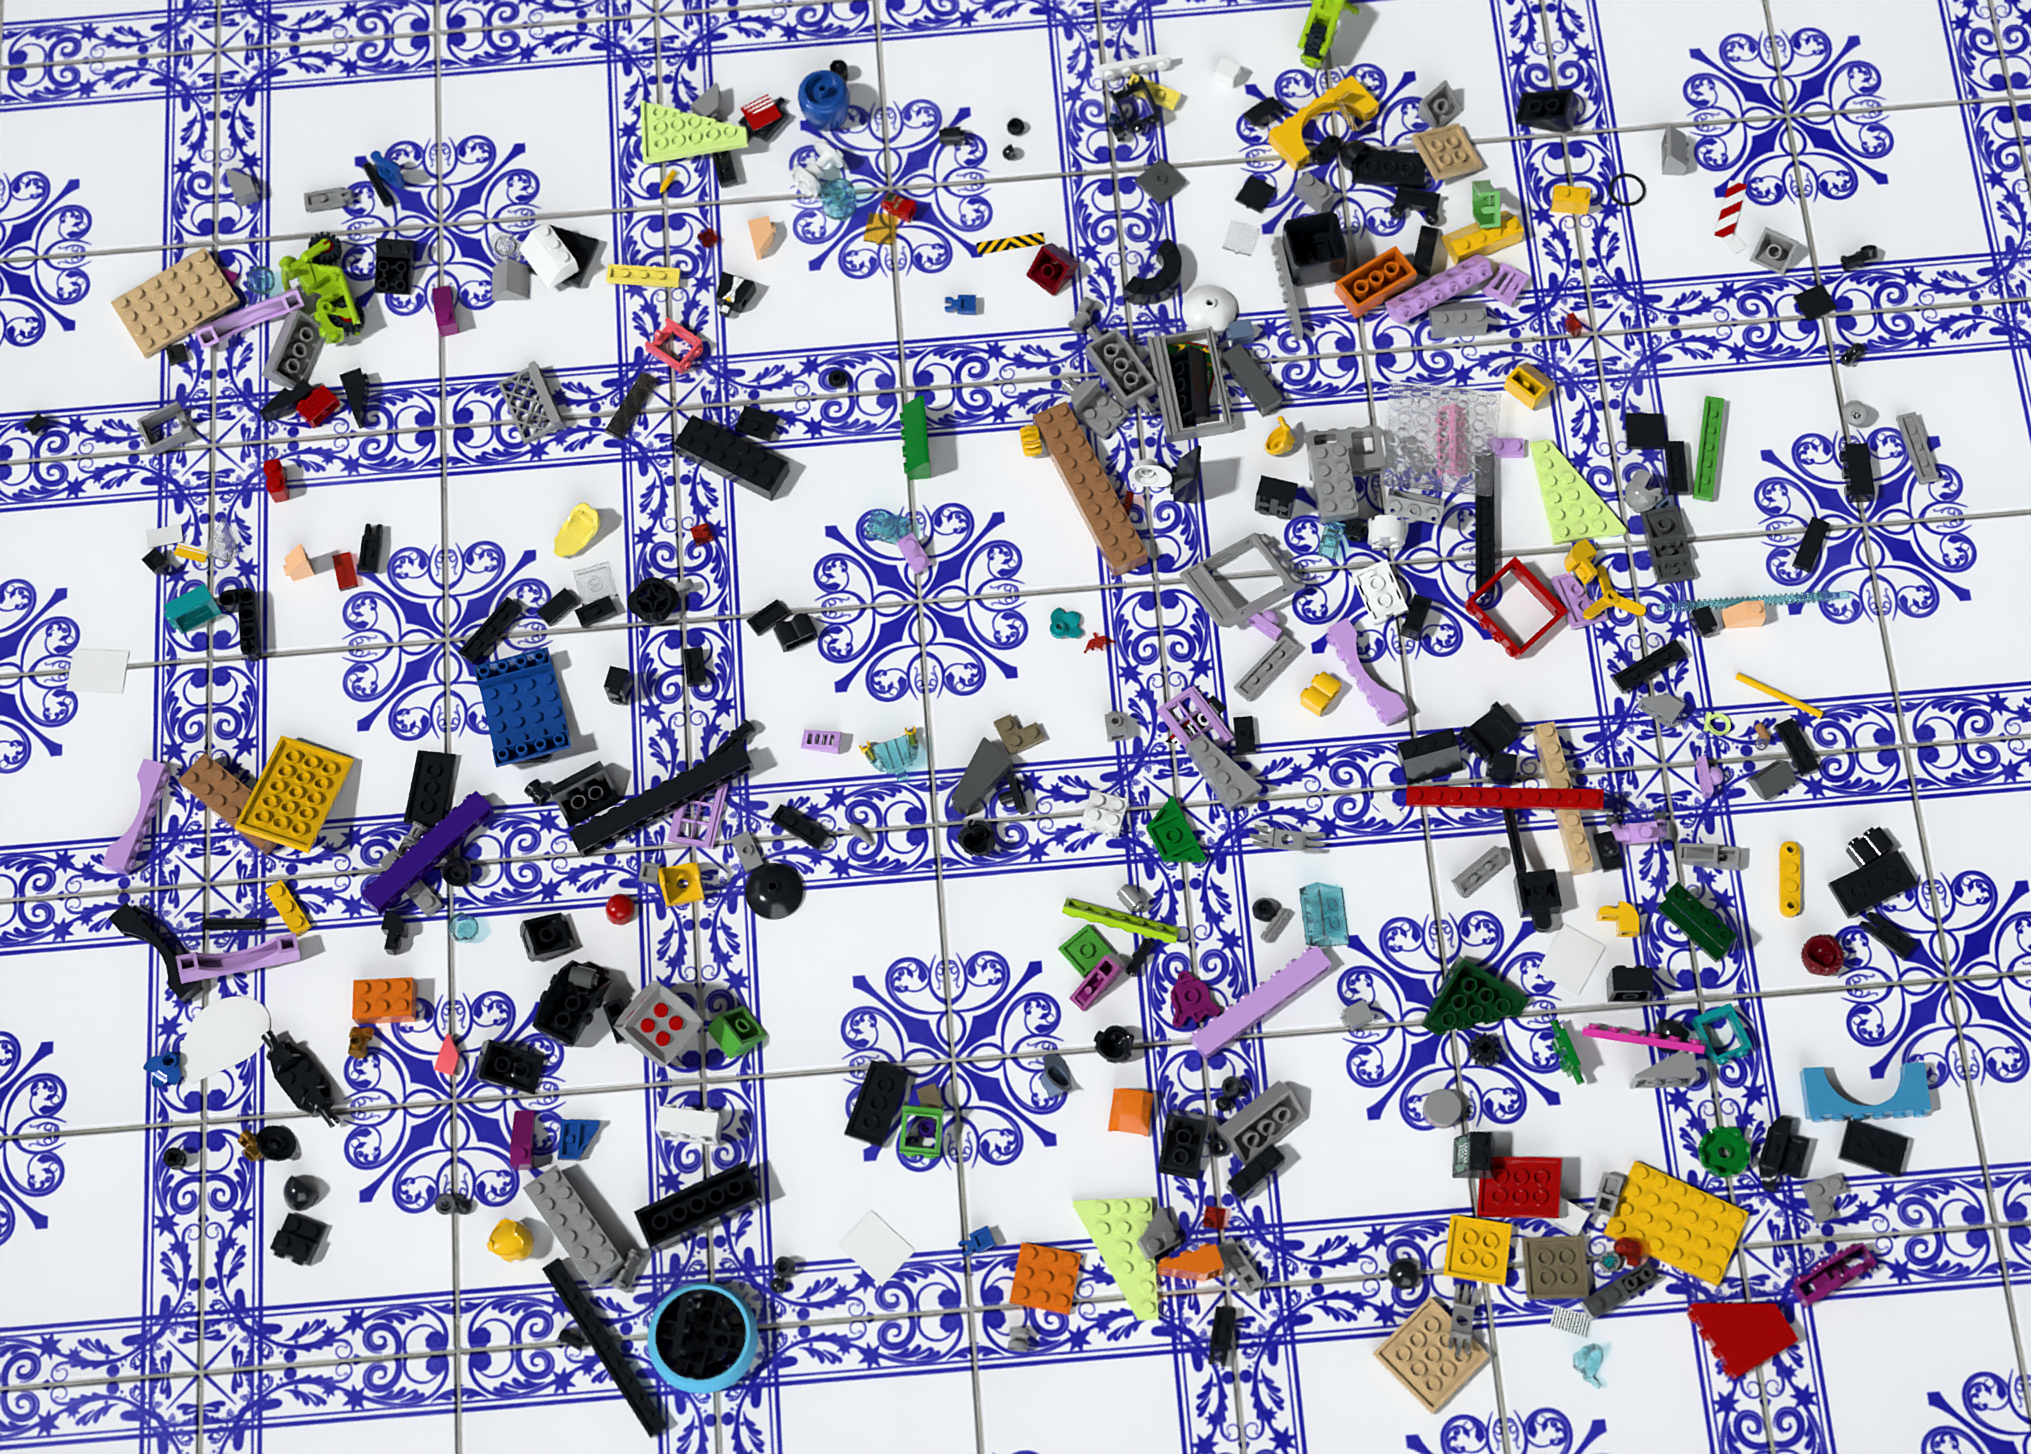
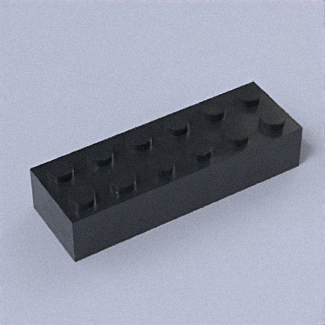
M694 415L690 417L673 444L676 454L770 501L773 500L790 473L787 461Z
M746 1161L636 1210L634 1214L649 1249L654 1253L757 1206L764 1201Z

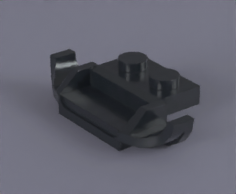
M1782 1115L1768 1128L1758 1163L1759 1174L1765 1191L1775 1192L1776 1180L1779 1178V1174L1800 1179L1810 1139L1791 1135V1127L1793 1122H1795V1117Z

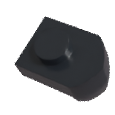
M156 547L141 559L155 575L159 576L167 574L171 566L167 558Z

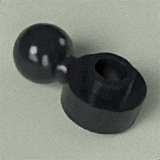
M1229 1076L1223 1081L1222 1091L1224 1095L1219 1096L1215 1101V1106L1219 1111L1225 1112L1231 1107V1097L1234 1098L1241 1094L1243 1083L1240 1079Z
M442 1193L435 1199V1209L442 1215H448L453 1210H457L461 1215H467L472 1210V1203L468 1199H461L456 1202L451 1194ZM443 1200H447L449 1203L448 1205L444 1206L441 1204V1202Z
M782 1256L775 1262L774 1270L777 1277L770 1282V1288L774 1293H782L786 1289L785 1278L792 1276L795 1272L796 1265L790 1257Z

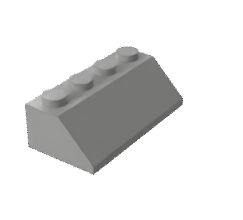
M299 309L289 312L261 375L277 385L291 389L302 379L306 381L324 340V337L321 338L319 334V322L316 323L314 318Z
M1278 1080L1217 1128L1230 1150L1246 1166L1271 1143L1275 1144L1304 1121L1307 1116L1292 1090Z

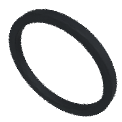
M1629 173L1619 174L1610 182L1609 195L1619 205L1634 206L1644 198L1645 185L1636 175ZM1622 177L1633 178L1640 183L1642 195L1635 202H1621L1614 197L1612 184Z

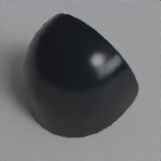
M1352 140L1346 143L1340 152V161L1343 167L1350 170L1357 155L1363 149H1371V146L1360 140Z
M1659 1019L1653 1031L1660 1033L1661 1037L1669 1038V1035L1680 1036L1681 1040L1685 1041L1690 1036L1689 1031L1685 1027L1668 1019ZM1657 1047L1660 1051L1669 1054L1677 1053L1680 1051L1675 1049Z
M292 1175L288 1178L283 1188L286 1205L295 1211H303L310 1208L319 1197L312 1189Z

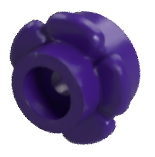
M924 1119L918 1123V1133L921 1137L931 1138L936 1132L937 1125L932 1119Z

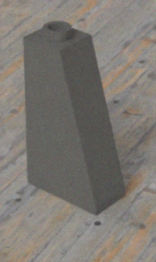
M985 737L981 740L952 796V807L959 814L963 813L967 816L1013 768V761Z

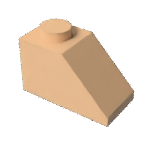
M769 216L748 220L757 260H761L774 241L773 233H776L774 222L770 223Z
M302 543L298 544L284 558L286 565L283 566L286 576L290 575L293 582L315 575L310 557Z
M1763 600L1744 601L1721 611L1724 629L1762 627L1766 619Z

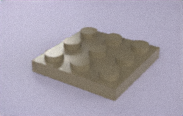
M1584 1236L1525 1237L1521 1239L1526 1300L1586 1299L1589 1297Z

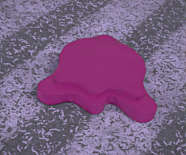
M1182 971L1178 974V980L1171 991L1170 997L1175 1010V1016L1172 1021L1173 1026L1181 1028L1188 1017H1192L1195 1023H1200L1205 1016H1219L1221 1009L1211 1001L1207 985L1195 979L1187 971Z

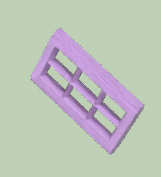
M1194 685L1156 710L1184 748L1202 734L1206 736L1204 732L1212 727L1221 737L1215 743L1219 749L1234 739L1233 735ZM1188 697L1198 708L1191 714L1181 704ZM1176 705L1186 715L1179 722L1169 711ZM1199 712L1210 723L1203 729L1192 718ZM1187 720H1190L1198 731L1191 737L1181 727V724Z
M728 783L716 789L713 803L704 802V795L700 797L699 801L693 800L690 802L698 805L695 819L684 818L687 804L676 809L668 841L713 849ZM702 805L712 807L709 822L698 820ZM683 822L694 823L690 838L680 836ZM697 824L708 826L704 840L694 839Z

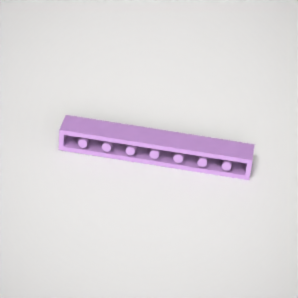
M1317 945L1313 948L1308 947L1302 952L1300 958L1290 960L1286 964L1287 967L1285 969L1275 971L1270 976L1271 979L1266 983L1264 981L1260 982L1255 987L1256 990L1251 994L1245 993L1240 997V1002L1227 1006L1223 1010L1224 1013L1222 1015L1212 1017L1208 1021V1025L1203 1029L1202 1027L1197 1028L1192 1033L1191 1043L1206 1061L1331 968L1332 963Z

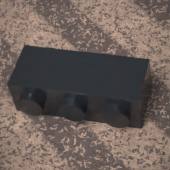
M1868 443L1845 444L1839 453V460L1843 462L1842 479H1845L1846 482L1844 494L1848 497V503L1871 502L1875 495Z
M1271 1143L1227 1182L1226 1189L1240 1203L1285 1163V1157Z

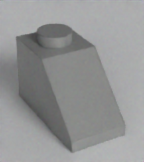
M715 83L691 104L693 114L718 120L721 105L719 84Z
M229 168L225 169L234 198L239 207L260 201L257 195L260 193L257 183L253 184L249 176Z
M1665 694L1642 697L1637 708L1667 728H1670L1681 714L1685 704L1678 697Z

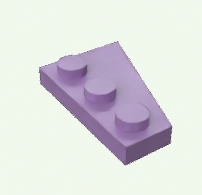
M1571 573L1552 577L1551 582L1558 599L1568 610L1565 615L1571 630L1604 622L1608 619L1604 613H1600L1590 620L1583 617V611L1595 602L1593 599L1590 600L1582 586Z

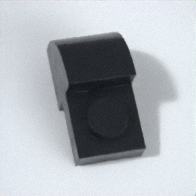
M385 910L381 927L383 933L387 935L384 949L387 954L396 956L397 950L401 947L400 937L408 938V929L399 915Z
M622 998L603 1004L616 1043L620 1044L627 1041L613 1027L626 1009Z

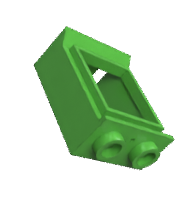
M1490 180L1472 181L1473 218L1480 229L1501 227L1500 191L1493 188Z
M909 1101L904 1102L899 1153H904V1156L915 1157L916 1154L924 1155V1158L935 1159L936 1156H940L945 1105L935 1108L928 1107L926 1103L915 1106L909 1105ZM908 1115L937 1117L935 1148L905 1145Z

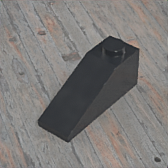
M1421 225L1413 262V268L1416 270L1417 275L1430 276L1439 228Z
M357 368L339 376L359 429H361L364 425L369 397L367 384H370L367 373L363 374L361 368Z

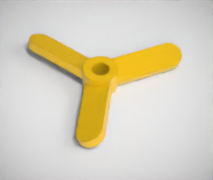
M1602 565L1596 567L1603 596L1583 611V617L1588 620L1593 619L1606 608L1613 606L1636 616H1643L1646 608L1639 603L1619 596L1612 589L1605 567Z

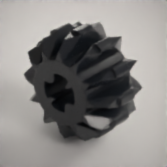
M1485 1032L1482 1038L1477 1034L1475 1035V1040L1471 1039L1469 1041L1471 1046L1467 1048V1051L1471 1053L1469 1059L1476 1058L1475 1065H1478L1480 1061L1483 1068L1486 1067L1487 1062L1490 1066H1493L1494 1060L1498 1061L1500 1059L1498 1054L1502 1052V1049L1498 1047L1500 1045L1499 1041L1493 1042L1494 1035H1491L1489 1039ZM1482 1047H1486L1487 1053H1483Z

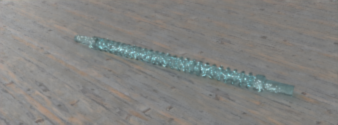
M1825 590L1822 593L1820 591H1817V593L1812 591L1811 594L1809 592H1806V594L1801 592L1800 595L1796 592L1795 595L1793 593H1790V595L1785 593L1784 596L1782 594H1779V596L1776 594L1771 596L1769 594L1768 597L1766 595L1762 597L1760 595L1757 597L1753 595L1752 598L1741 596L1740 599L1737 596L1735 599L1733 597H1730V599L1725 597L1724 600L1722 598H1719V600L1717 598H1714V600L1709 598L1708 601L1706 599H1703V601L1698 599L1697 602L1694 599L1692 602L1690 600H1687V602L1679 600L1677 603L1658 604V610L1685 612V610H1696L1708 605L1711 610L1712 608L1716 610L1718 607L1723 609V607L1728 608L1744 601L1763 600L1764 606L1767 604L1769 606L1772 604L1776 606L1778 603L1780 605L1783 603L1788 605V602L1790 604L1794 602L1796 604H1799V602L1804 604L1805 601L1807 603H1810V601L1812 603H1815V601L1820 603L1821 600L1823 602H1830V600L1849 599L1850 594L1849 591L1830 592Z

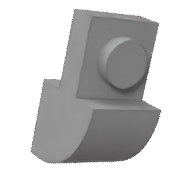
M1603 1172L1592 1211L1613 1217L1624 1178Z

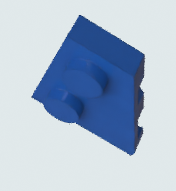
M561 1119L558 1160L579 1161L601 1126V1122L596 1120Z

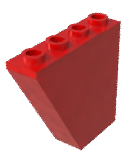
M1693 1303L1687 1308L1688 1318L1693 1324L1696 1323L1700 1329L1699 1334L1704 1341H1708L1711 1346L1710 1351L1712 1355L1721 1361L1724 1373L1727 1377H1731L1732 1380L1737 1379L1799 1340L1776 1304Z

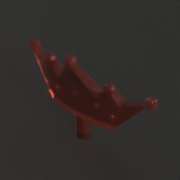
M1094 632V638L1088 641L1084 653L1089 649L1094 651V647L1103 651L1104 644L1109 646V642L1115 644L1116 641L1106 636L1098 637L1097 633Z

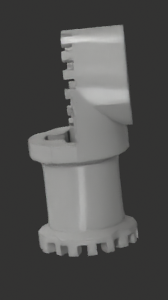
M1088 297L1083 298L1078 307L1077 316L1068 323L1069 328H1072L1071 330L1074 329V332L1076 331L1078 334L1083 332V327L1092 320L1089 313L1092 311L1091 308H1094L1095 301Z
M413 821V827L408 835L404 836L398 848L400 857L403 856L402 852L405 848L412 845L415 846L420 841L424 833L428 832L427 827Z

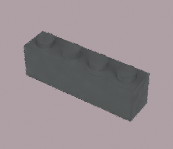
M1239 343L1222 354L1221 363L1262 417L1281 407V392L1272 386L1270 378L1262 373L1258 362L1252 360L1247 348H1243Z

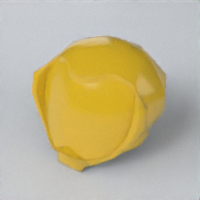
M504 1218L495 1226L486 1245L489 1251L512 1263L515 1260H523L532 1254L534 1238L530 1229L524 1223Z

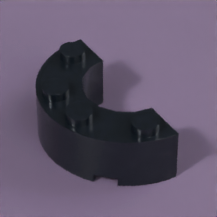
M1168 237L1156 250V261L1161 265L1162 270L1155 277L1149 279L1133 276L1123 288V299L1127 302L1143 306L1150 303L1158 304L1168 299L1177 290L1181 280L1182 258L1179 249Z

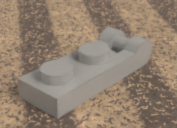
M1232 1237L1217 1246L1223 1263L1246 1296L1252 1294V1290L1255 1288H1260L1264 1285ZM1250 1275L1252 1281L1247 1284L1244 1279Z

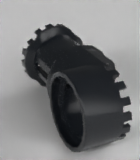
M1866 245L1853 255L1841 256L1840 262L1843 264V270L1847 272L1854 267L1861 268L1864 266V261L1874 260V257L1876 259L1878 257L1877 246Z

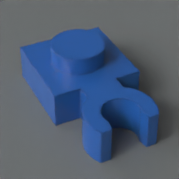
M958 295V300H954L952 297L945 298V303L952 304L951 306H945V312L949 313L957 310L958 314L976 315V295Z
M987 1225L970 1233L971 1240H962L958 1243L959 1247L965 1245L968 1247L967 1251L962 1253L964 1257L970 1256L973 1250L980 1254L997 1245Z

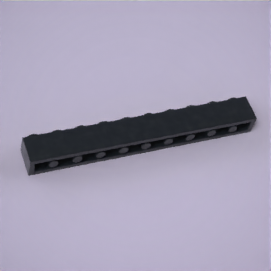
M743 744L733 745L724 753L715 754L710 760L696 764L691 770L680 772L675 778L661 782L658 787L647 789L642 795L626 800L625 804L619 807H612L607 813L593 817L590 822L584 825H577L569 834L583 858L755 768Z

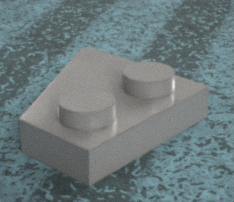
M1163 1207L1156 1209L1154 1217L1148 1222L1144 1233L1136 1243L1147 1261L1179 1243L1181 1240Z

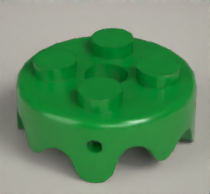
M1717 1126L1705 1133L1700 1140L1698 1159L1702 1167L1711 1175L1719 1178H1731L1742 1172L1749 1163L1750 1144L1743 1138L1742 1132L1738 1128ZM1718 1149H1726L1729 1156L1727 1158L1720 1157Z

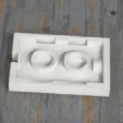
M1387 559L1352 573L1373 626L1387 621V616L1393 614L1396 617L1409 611Z

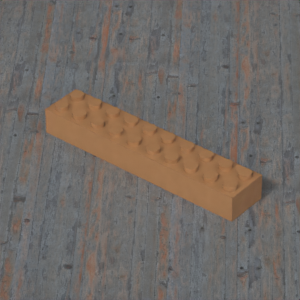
M1067 401L1033 415V425L1038 427L1040 439L1113 577L1148 563V553Z

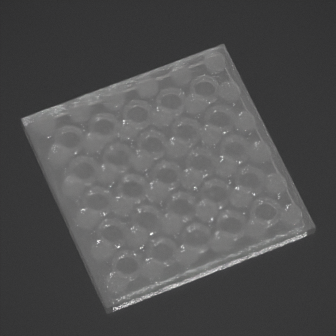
M1390 381L1379 484L1492 497L1501 393Z

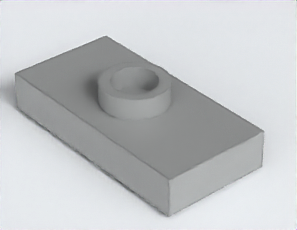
M749 831L731 838L746 874L764 865Z

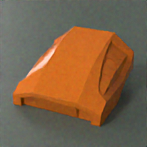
M1127 1088L1114 1089L1108 1131L1133 1133L1148 1137L1154 1094Z

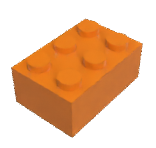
M413 977L353 980L352 1019L357 1025L416 1022L417 983Z

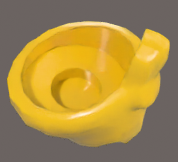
M1283 416L1277 418L1280 426L1275 428L1266 440L1265 450L1270 455H1280L1290 451L1295 442V437L1290 432L1291 428L1286 424Z

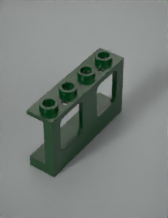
M1676 882L1664 894L1666 899L1657 907V910L1716 963L1730 949L1737 935L1680 883Z

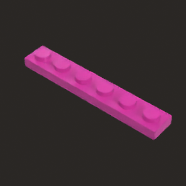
M1589 1023L1588 1026H1584L1582 1036L1704 1054L1706 1050V1044L1702 1043L1700 1039L1690 1038L1689 1041L1681 1040L1680 1036L1669 1035V1038L1661 1037L1660 1033L1649 1032V1035L1641 1034L1640 1030L1629 1029V1032L1621 1031L1620 1027L1609 1026V1029L1601 1028L1600 1024Z

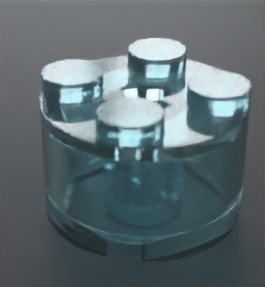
M836 178V180H829L823 184L820 190L823 213L833 220H848L857 209V197L853 184L844 178Z

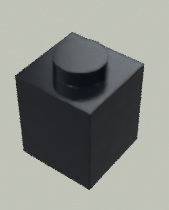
M1709 605L1691 611L1688 617L1697 638H1707L1715 633L1718 624Z

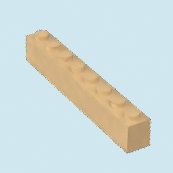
M1554 721L1535 725L1532 734L1547 788L1573 789ZM1553 809L1571 875L1591 873L1594 863L1579 810Z

